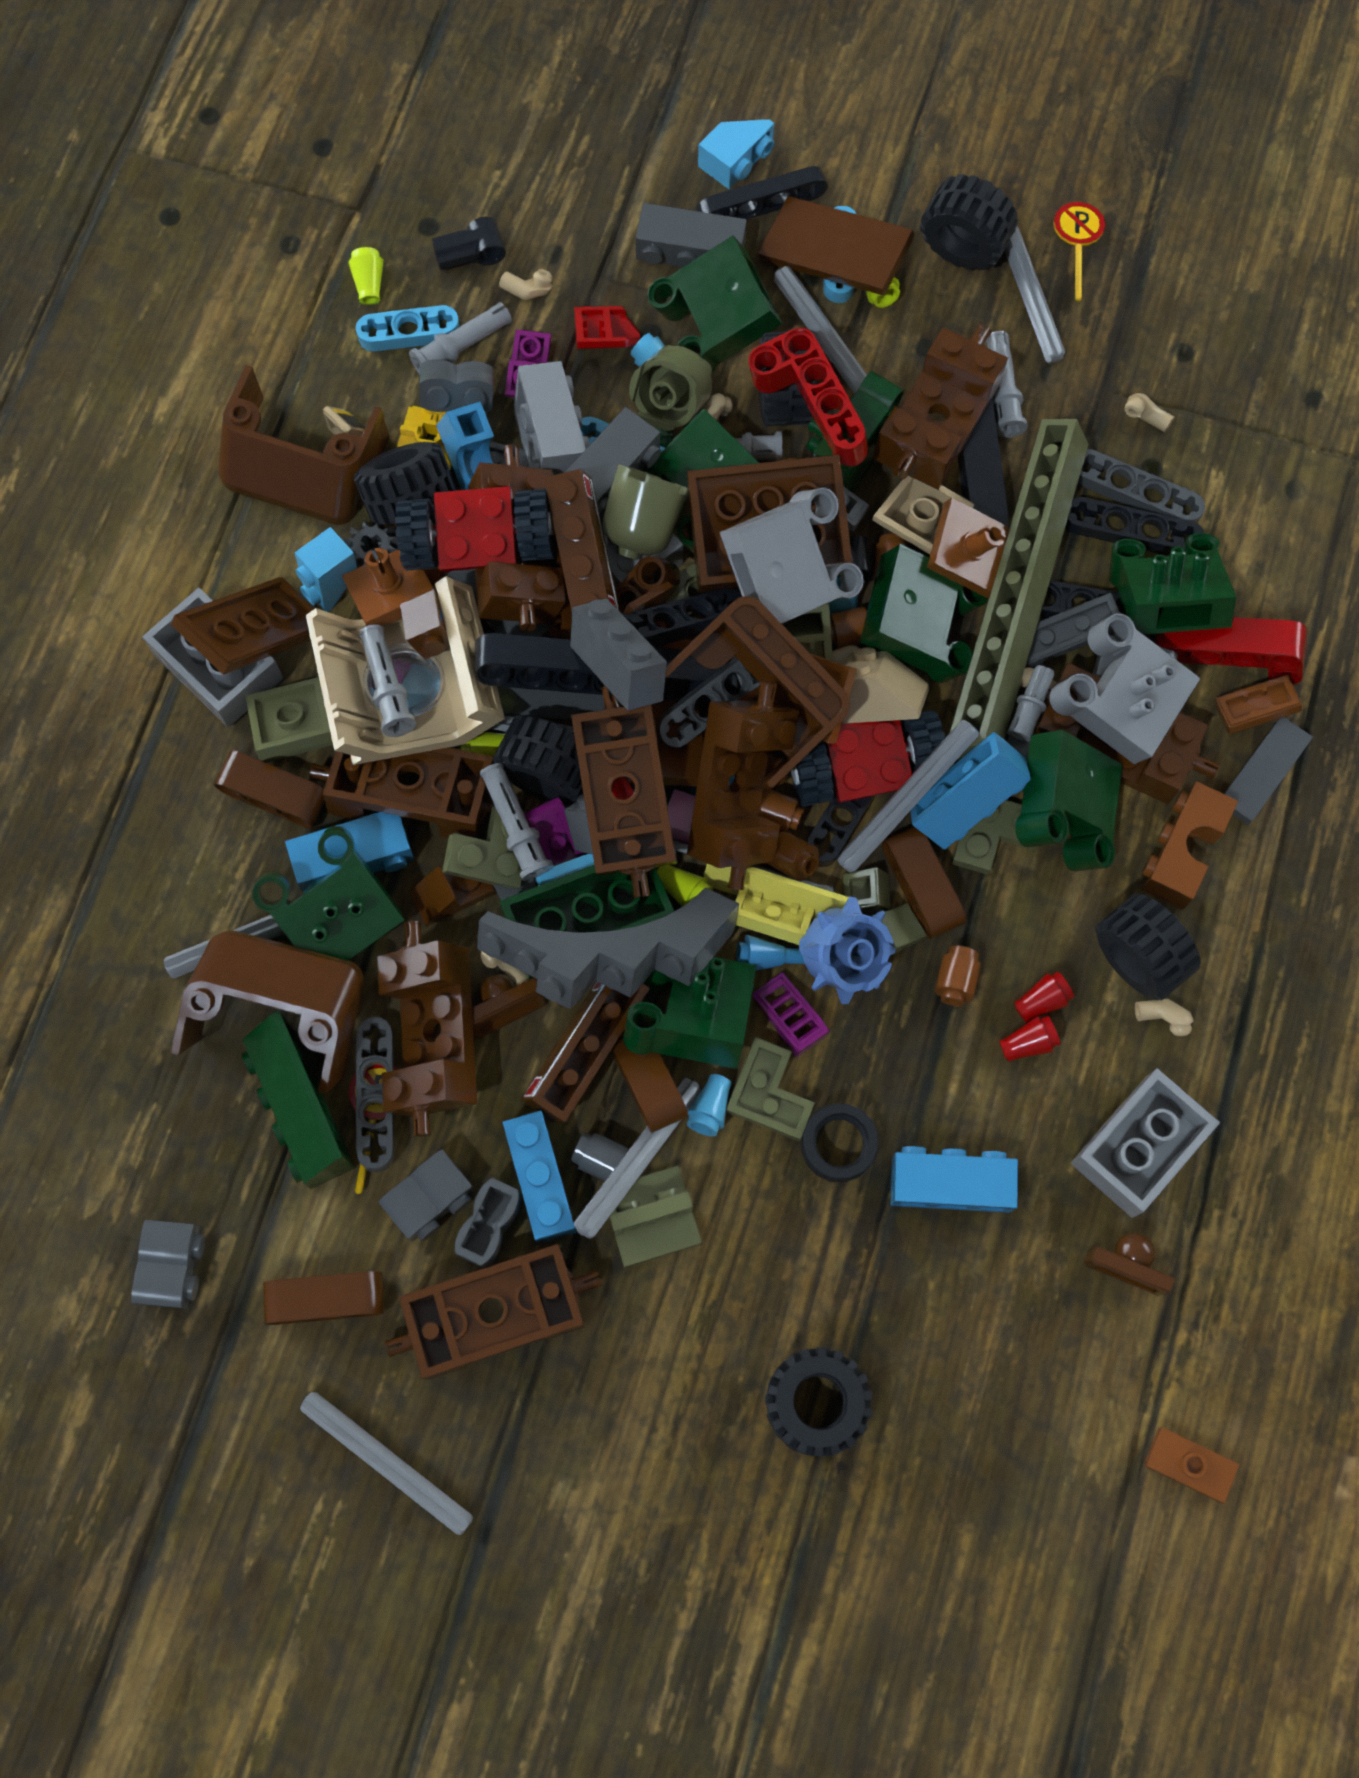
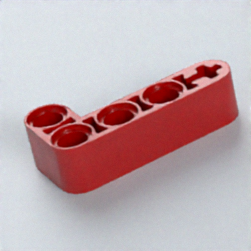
M795 328L753 349L749 355L748 363L755 388L762 393L770 394L795 383L833 455H840V463L844 466L852 467L863 462L868 452L864 425L815 335L806 328ZM801 350H806V351H807V352L804 353V354L795 355V353H796L797 351H801ZM766 367H774L770 371H761L763 368ZM814 380H824L817 385L810 384ZM832 409L840 410V412L834 415L826 414V412ZM847 432V437L851 443L846 439L843 440V433Z
M1233 617L1231 628L1156 633L1154 643L1159 647L1177 653V661L1180 663L1268 668L1269 680L1288 675L1292 685L1303 680L1307 648V628L1304 624L1291 620Z

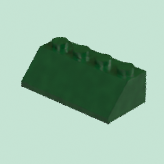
M280 1011L272 1013L242 1039L247 1051L242 1053L241 1056L250 1075L257 1073L262 1087L256 1089L264 1109L267 1111L272 1108L277 1123L272 1124V1129L280 1146L287 1145L293 1159L287 1161L294 1180L296 1183L303 1181L304 1185L313 1189L355 1169L326 1100L323 1094L318 1092L319 1084L294 1027Z

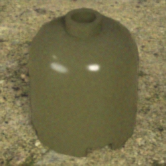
M618 464L602 516L603 533L610 542L619 546L617 554L638 560L640 554L655 555L664 551L669 545L689 493L688 488L677 483L674 484L662 480L655 475Z

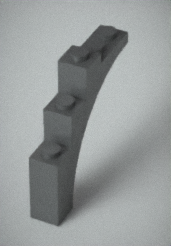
M704 888L688 904L663 918L626 929L586 933L541 929L516 923L488 911L479 920L477 949L520 970L524 974L536 978L537 993L571 1009L595 981L630 998L654 970L690 986L695 974L701 972L734 933L739 903Z

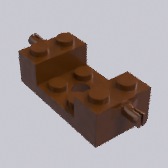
M978 325L971 339L942 327L927 352L922 373L901 408L894 407L878 435L873 459L893 468L892 471L896 477L901 472L900 479L910 476L937 490L940 489L999 387L1008 361V357L984 346L992 333L988 326L983 332L985 325ZM941 413L947 420L937 422L931 419L929 414Z
M512 444L503 448L505 456L504 465L479 462L468 485V490L510 486L513 493V507H515V493L524 490L546 489L544 478L553 476L552 470L527 468L520 465V449L517 445H514L512 448ZM516 537V549L519 551V548H518V543H519V542L517 541V537ZM520 556L517 557L518 564L488 561L485 568L475 569L479 618L519 621L522 631H525L526 628L527 631H533L537 627L536 623L552 624L565 604L562 568L551 567V559L523 561Z
M1067 663L1056 684L1073 675L1086 674L1097 685L1101 677ZM1052 688L1048 689L1043 702L1047 708L1043 712L1034 732V735L1058 730L1066 731L1121 763V784L1166 804H1169L1179 792L1186 775L1192 769L1213 779L1220 767L1219 763L1217 764L1199 756L1200 743L1208 725L1180 712L1153 756L1136 764H1133L1073 717L1057 713L1050 703ZM1070 688V695L1077 702L1076 692Z
M760 681L758 700L716 701L709 704L687 855L717 868L731 867L728 888L737 891L744 890L747 868L754 864L774 862L780 824L759 816L763 787L759 783L765 778L769 751L793 749L799 711L774 702L777 683L773 681ZM735 774L734 780L729 786L730 776Z
M604 686L601 690L603 692L605 710L571 715L595 871L599 876L615 873L631 875L634 898L641 897L640 881L643 896L646 897L651 895L646 872L656 867L677 864L659 756L654 711L652 705L628 711L625 707L620 706V701L613 694L611 701L609 689ZM624 777L629 778L635 784L633 796L626 800L617 799L612 791L615 781Z
M447 747L353 765L351 755L336 751L331 767L313 763L312 769H310V779L326 782L323 797L328 813L331 815L359 819L368 816L369 810L437 823L441 837L449 838L450 834L456 833L479 839L483 823L489 814L491 815L492 807L495 806L485 782L480 776L482 769L493 764V756ZM406 772H415L420 776L418 782L410 786L401 784L399 778Z
M419 921L404 923L406 939L404 947L396 952L377 956L379 995L400 999L403 1055L402 1069L382 1073L383 1113L413 1117V1136L426 1137L431 1135L429 1114L477 1105L469 948L439 940L422 944V924ZM437 1023H440L441 1033L434 1040V1028Z
M559 1244L400 1296L399 1300L408 1333L385 1340L386 1348L402 1344L388 1349V1356L391 1358L413 1349L422 1379L431 1380L466 1368L468 1364L506 1351L585 1328L579 1309V1293L602 1287L600 1279L585 1283L599 1278L598 1270L596 1269L574 1278L573 1274L566 1267ZM489 1299H496L503 1305V1315L495 1323H486L480 1316L482 1304Z

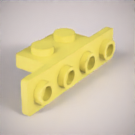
M707 863L704 878H707V884L713 888L737 895L735 901L739 903L736 920L737 926L799 945L800 939L806 934L811 919L817 918L818 912L824 913L829 908L836 907L843 909L849 898L752 866L747 868L745 888L741 891L728 888L731 867L717 868Z

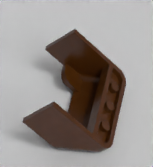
M245 365L223 413L218 474L223 485L230 491L331 524L342 525L350 522L355 517L362 502L354 481V475L365 463L382 454L389 440L382 408L374 407L361 437L350 433H339L329 439L323 453L257 432L261 423V415L258 409L264 397L253 367Z
M750 596L740 597L733 601L666 666L665 679L689 655L706 669L720 668L734 656L737 660H740L742 665L759 683L761 680L777 683L775 700L780 705L798 710L799 715L793 749L781 750L786 757L759 783L764 789L773 788L846 717L850 708V700L846 691L758 599Z
M233 930L223 931L209 941L183 992L171 1053L179 1055L201 1040L204 1022L220 1013L224 1005L225 995L301 1015L298 1028L301 1042L310 1050L326 1054L318 1089L319 1093L326 1094L344 1077L364 984L363 973L355 963L348 960Z

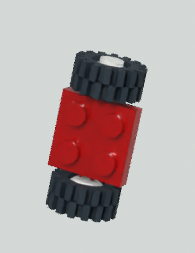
M510 486L435 492V508L431 499L397 502L395 511L397 515L395 517V524L397 526L396 537H398L397 547L398 551L400 550L399 557L403 568L406 571L434 569L438 568L439 565V570L446 572L483 569L488 561L518 564L516 537L523 561L554 559L556 548L555 529L547 490L517 491L514 498L515 507H513V493Z
M934 710L921 712L919 719L901 720V723L900 720L842 723L836 744L825 742L823 745V741H820L790 771L791 778H793V787L796 790V797L800 799V806L804 807L832 801L834 796L833 782L838 804L898 791L946 738L945 733L942 732V723L939 721L938 714Z

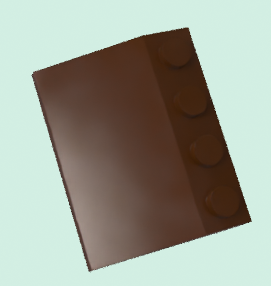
M840 455L687 471L698 593L710 592L721 588L739 589L719 532L789 503L793 495L801 491L827 488L835 494L839 505L835 518L829 523L811 526L825 565L852 563ZM812 500V502H811V510H812L813 514L815 515L816 505H815L814 501Z

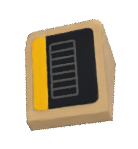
M326 406L323 409L328 429L334 435L350 433L362 436L365 426L350 412Z

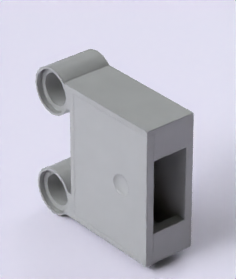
M818 488L798 492L793 495L789 503L719 532L742 597L750 596L758 599L781 624L832 600L855 597L863 587V574L855 564H824L811 525L829 523L838 513V499L830 489ZM812 500L814 501V503H815V505H816L815 515L813 514V512H812V510H811V502H812ZM838 574L841 579L840 588H838L836 582Z
M1116 613L1094 625L1089 630L1087 636L1089 647L1095 654L1099 656L1114 655L1097 685L1086 674L1073 675L1052 688L1050 703L1057 713L1073 717L1133 764H1136L1153 756L1200 678L1136 630L1133 621L1128 616ZM1108 629L1114 634L1115 641L1109 637ZM1070 688L1076 692L1077 702L1071 697Z

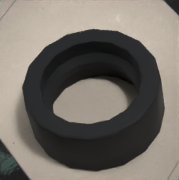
M831 1104L819 1109L808 1120L801 1137V1152L806 1165L818 1177L830 1182H848L860 1177L871 1166L878 1151V1133L873 1121L861 1109L849 1104ZM833 1120H845L852 1123L859 1130L863 1139V1149L860 1157L854 1163L847 1166H833L825 1162L816 1148V1137L819 1130L826 1123Z

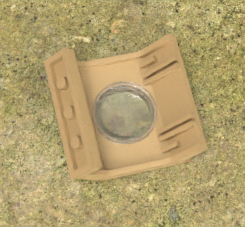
M447 576L435 583L451 648L437 656H432L426 660L422 658L406 641L402 619L383 627L398 683L407 690V707L409 713L416 720L415 729L399 737H388L382 733V715L380 709L373 702L376 688L364 646L359 636L360 630L366 627L363 619L351 620L315 608L306 615L334 751L351 755L352 764L356 765L464 745L505 719L497 686L484 685L475 676V641L484 633L472 586Z

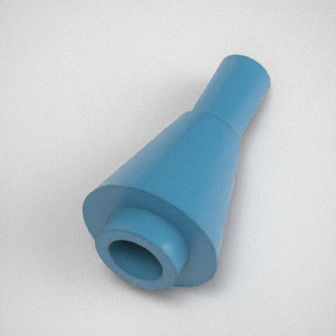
M745 935L743 942H738L736 947V961L757 965L756 971L782 966L784 963L805 964L798 948H784L782 945L750 935Z

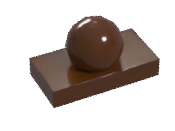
M501 974L490 975L482 981L479 988L481 1004L472 1008L473 1033L476 1039L546 1005L544 996L536 992V978H532L518 986L509 977Z
M1135 1232L1127 1233L1118 1240L1115 1246V1253L1097 1246L1088 1250L1084 1261L1085 1266L1157 1296L1170 1292L1175 1279L1150 1268L1155 1260V1248L1149 1238Z

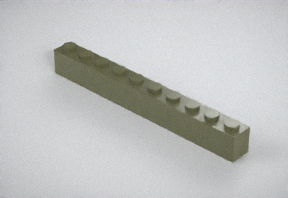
M1042 419L950 730L951 732L960 721L966 720L979 732V736L958 758V761L993 732L1005 740L1089 445L1077 419Z

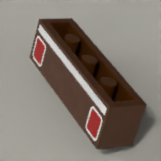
M581 468L545 477L544 481L571 612L575 606L608 599L619 610L592 477Z
M596 981L520 1101L536 1112L542 1110L543 1116L551 1122H566L625 1029L629 1008L635 1003L642 1002L650 988L642 984L630 998Z

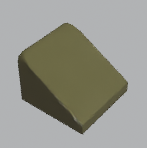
M871 868L842 874L843 895L856 897L861 911L890 910L889 875L879 868Z
M908 904L885 912L882 923L887 926L893 938V944H890L895 947L893 955L927 937Z

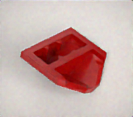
M622 306L574 307L576 350L629 347L636 345L641 339L640 331L626 316V311Z

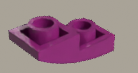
M516 329L512 360L509 359L505 387L506 397L515 398L518 366L548 363L552 341L550 333Z

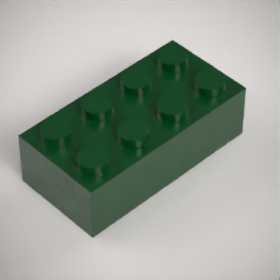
M595 865L499 901L501 917L541 929L575 933L610 932L636 927L663 918L674 912V909L656 869L646 872L651 895L643 896L640 881L641 897L634 898L631 875L615 873L599 876L596 874ZM525 974L527 980L534 978L528 974Z

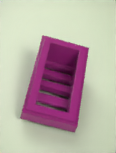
M783 972L752 993L751 997L796 1058L829 1035L830 1030ZM782 987L786 993L769 1004L765 998ZM791 999L795 1005L778 1015L775 1009ZM800 1011L804 1017L788 1027L785 1021ZM809 1023L812 1029L798 1039L794 1033Z

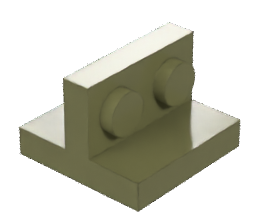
M319 677L246 695L253 741L259 761L264 760L266 763L333 745Z
M678 1166L638 1177L609 1216L624 1268L702 1245L692 1212L693 1205L688 1191L686 1192Z

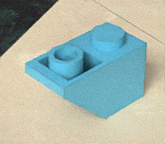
M770 119L721 122L699 143L698 167L730 189L738 180L742 181L748 176L752 166L760 158H766L772 151L775 143L773 140L775 123Z
M331 527L294 552L298 565L295 572L303 584L300 587L303 596L313 606L318 604L326 612L333 609L347 588L341 575L357 569L354 552Z

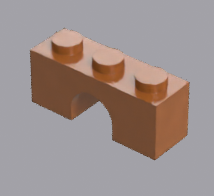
M1197 781L1188 792L1181 790L1171 809L1177 813L1173 823L1166 822L1156 842L1162 845L1157 856L1150 855L1141 875L1147 877L1142 890L1184 910L1194 899L1209 867L1195 860L1189 854L1186 841L1189 838H1198L1213 845L1224 834L1238 801Z

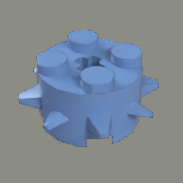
M849 897L843 909L839 907L829 908L824 913L821 911L817 913V918L813 920L806 934L799 941V952L803 956L804 963L809 973L816 978L811 987L814 991L825 985H830L836 988L841 1004H849L854 992L860 990L867 992L873 988L877 989L880 987V983L891 969L892 963L888 962V958L895 953V947L890 945L893 944V938L887 926L882 923L885 917L883 910L873 916L864 915L861 912L857 898Z

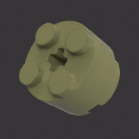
M667 345L658 350L634 372L630 381L629 396L631 402L634 401L639 410L637 413L639 417L654 428H661L664 431L674 430L687 424L705 407L710 399L712 392L711 366L706 360L701 359L695 352L685 347Z

